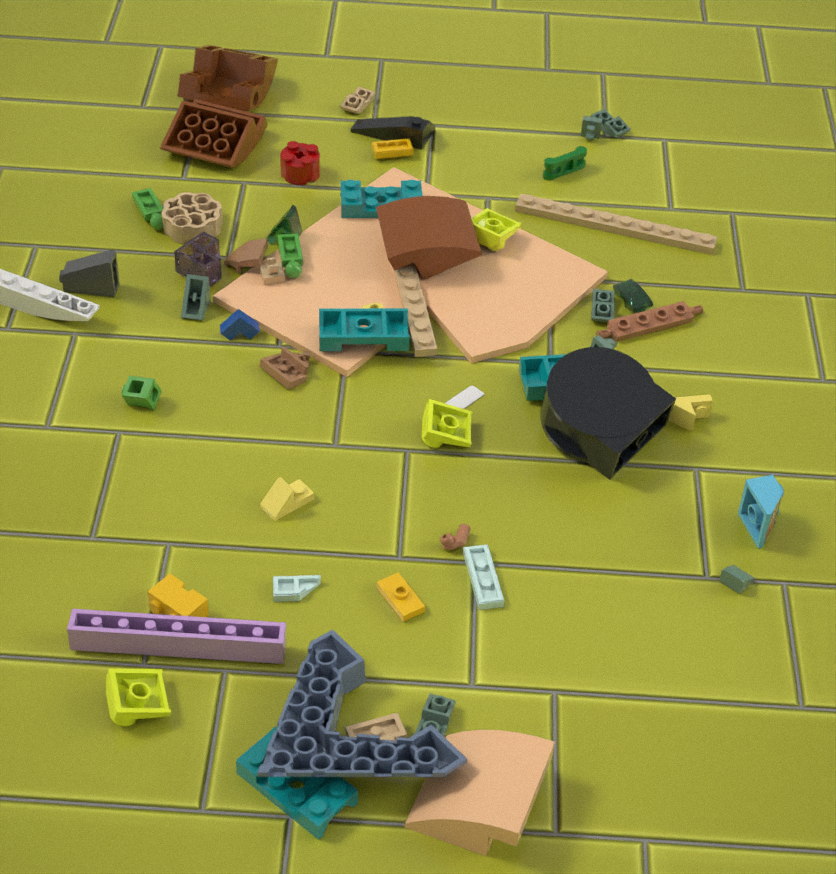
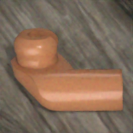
M460 524L455 536H452L450 533H447V536L443 534L440 538L442 548L451 551L465 546L471 531L470 526Z

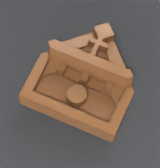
M267 239L247 241L232 252L224 260V264L235 267L237 273H241L243 267H260L268 248Z
M282 347L281 354L262 358L259 367L289 390L306 382L310 352L303 351V354L292 353L286 347Z

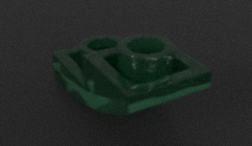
M633 279L613 285L615 294L624 300L625 307L633 313L643 312L646 308L653 306L650 297Z

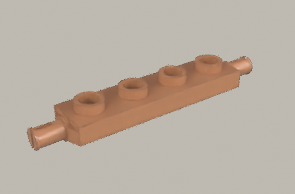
M685 301L627 315L608 320L607 329L597 331L596 335H600L602 338L611 337L615 342L661 331L691 323L694 318L693 315L703 313V307H701L702 305L688 307Z

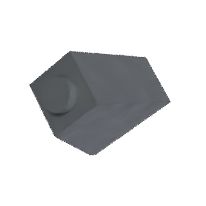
M108 250L67 261L64 270H61L59 275V281L63 284V291L115 297L120 284L116 250Z

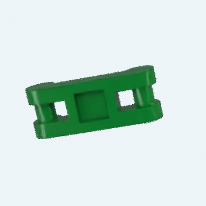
M578 146L575 151L556 158H546L544 160V167L546 169L543 171V178L545 180H554L585 168L586 160L584 157L587 155V148Z

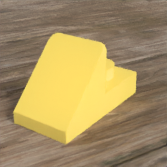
M711 395L676 397L669 421L689 431H693L696 418H707L710 416L713 403Z
M279 477L260 503V507L276 521L313 501L314 492L300 479L288 484Z

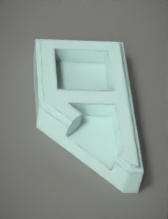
M273 576V602L300 601L321 584V576Z

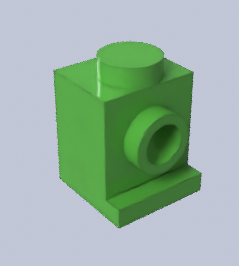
M129 376L122 388V397L128 405L148 407L150 410H155L162 391L155 379Z

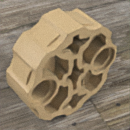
M184 192L174 198L167 199L163 204V211L161 212L163 232L165 235L170 236L174 242L197 245L206 243L207 240L216 238L221 233V225L223 224L222 206L211 195Z

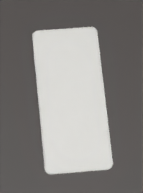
M471 385L445 404L464 409L482 397L484 393Z

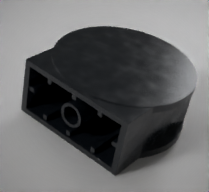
M587 347L566 354L551 369L541 404L540 419L546 436L555 447L576 460L589 463L610 480L667 425L676 398L654 383L648 371L629 355L610 348Z

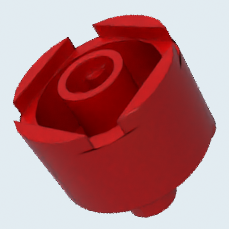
M297 141L287 143V146L280 153L281 176L285 178L286 182L293 185H307V182L318 180L320 177V153L317 145L298 143Z

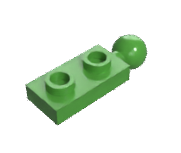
M148 188L132 192V199L145 222L150 221L153 229L162 230L161 212L163 207L153 190Z
M298 233L277 235L281 265L285 267L288 277L298 278L302 274L303 266Z

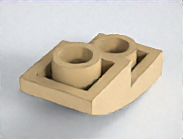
M357 87L353 95L348 94L340 107L343 110L359 114L373 101L375 91Z

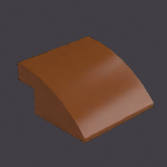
M194 99L193 103L182 101L160 149L234 168L241 164L257 146L265 132L267 121L263 115Z
M418 196L392 201L376 207L387 258L394 271L415 263L422 278L425 280L482 255L468 204L464 200L442 196Z

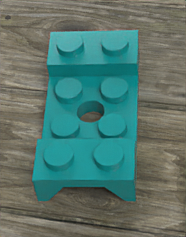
M401 180V187H361V181H340L341 218H378L376 210L378 206L404 198L423 196L421 180Z
M319 308V351H342V344H386L387 351H409L408 308Z
M566 354L520 357L519 373L527 401L543 400L549 373L556 362Z
M275 726L236 760V773L319 840L323 836L330 820L346 805L355 807L358 804V790L342 777H257L260 764H263L267 755L266 750L271 737L278 728ZM295 781L304 784L300 789H293L289 785Z

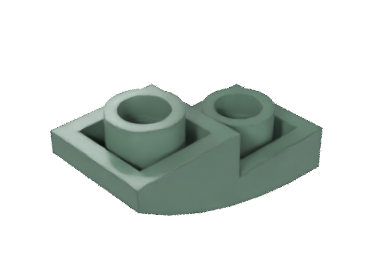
M602 109L590 116L602 118L601 131L612 137L617 138L631 130L619 116L613 118L606 109Z
M593 289L591 321L608 322V320L613 319L615 291Z
M429 694L414 735L432 725L445 737L456 700Z

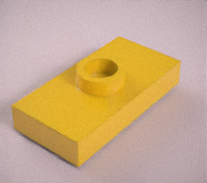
M410 139L372 142L371 148L375 159L413 156L414 153Z
M399 572L377 581L376 588L403 622L425 612V605Z

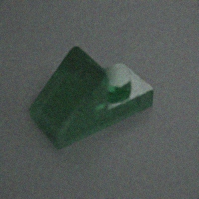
M294 205L289 208L266 237L271 245L277 239V235L296 233L299 236L301 235L302 227L297 208Z

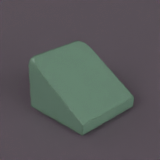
M732 565L722 570L719 581L741 594L755 578Z

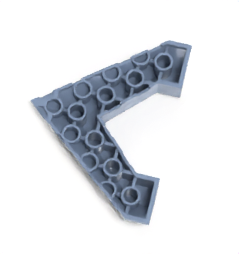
M331 630L310 642L308 654L300 666L296 676L297 681L289 693L277 723L278 728L271 737L266 750L267 755L263 764H260L257 777L436 778L445 777L467 763V758L432 725L410 738L397 737V741L381 740L379 735L357 734V737L340 736V732H336L343 696L366 683L364 659L334 630Z

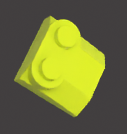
M488 208L472 217L478 242L492 251L503 249L506 240L522 226V223Z
M429 399L422 418V440L426 445L433 448L441 447L443 443L471 447V416L473 412Z
M109 668L106 675V697L109 714L113 722L120 726H130L137 719L170 716L171 709L168 706L162 669Z

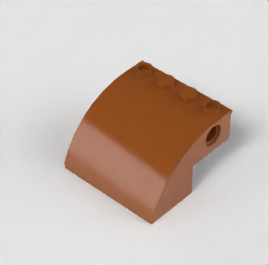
M213 45L197 47L195 49L193 71L180 74L177 97H181L183 101L193 103L194 99L246 112L257 108L265 99L274 78L278 58Z

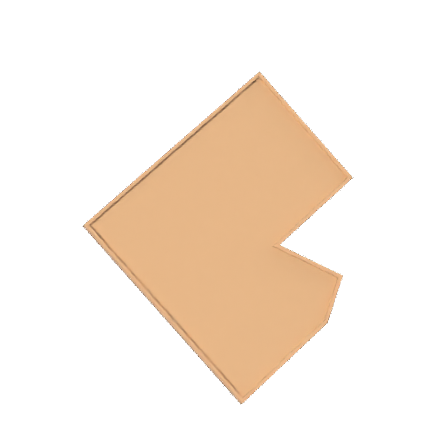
M393 167L368 186L401 187V180L419 179ZM421 181L423 196L456 198ZM467 203L471 218L483 211ZM340 205L299 234L303 266L302 274L298 278L288 277L285 267H282L285 274V282L264 285L260 274V267H253L213 295V303L231 313L240 309L259 322V328L301 352H310L311 358L348 377L383 349L386 344H342V351H319V308H362L364 305L371 303H381L383 308L403 307L393 267L387 258L379 218H341ZM522 229L517 230L506 240L503 249L492 251L479 243L482 252L481 256L425 280L417 269L428 313L470 363L528 348L592 292L593 289L600 285L608 275V271ZM279 249L267 258L275 257L276 263H281ZM265 258V259L262 261L261 265H266V264H267V263H266V259H267V258Z

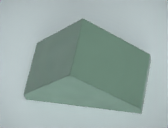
M187 274L181 318L203 320L210 303L209 277Z

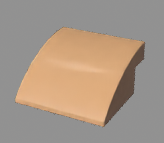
M473 730L445 736L467 758V763L445 777L425 778L405 822V828L484 856L487 855L493 838L517 847L553 756L555 742L537 736L501 730Z

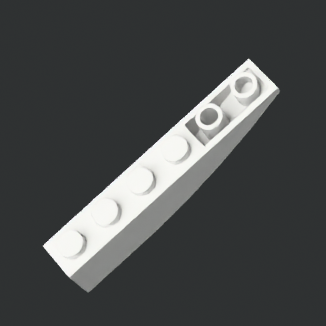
M0 269L1 305L34 316L66 321H89L100 309L98 304Z

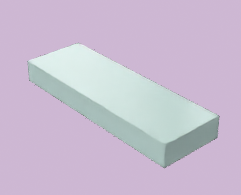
M488 544L463 547V556L478 609L504 607L503 594Z

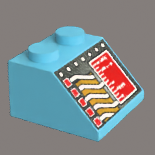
M773 475L746 480L738 510L740 519L758 548L764 546L771 533L776 517L779 514L781 499L784 496L782 485L778 484Z

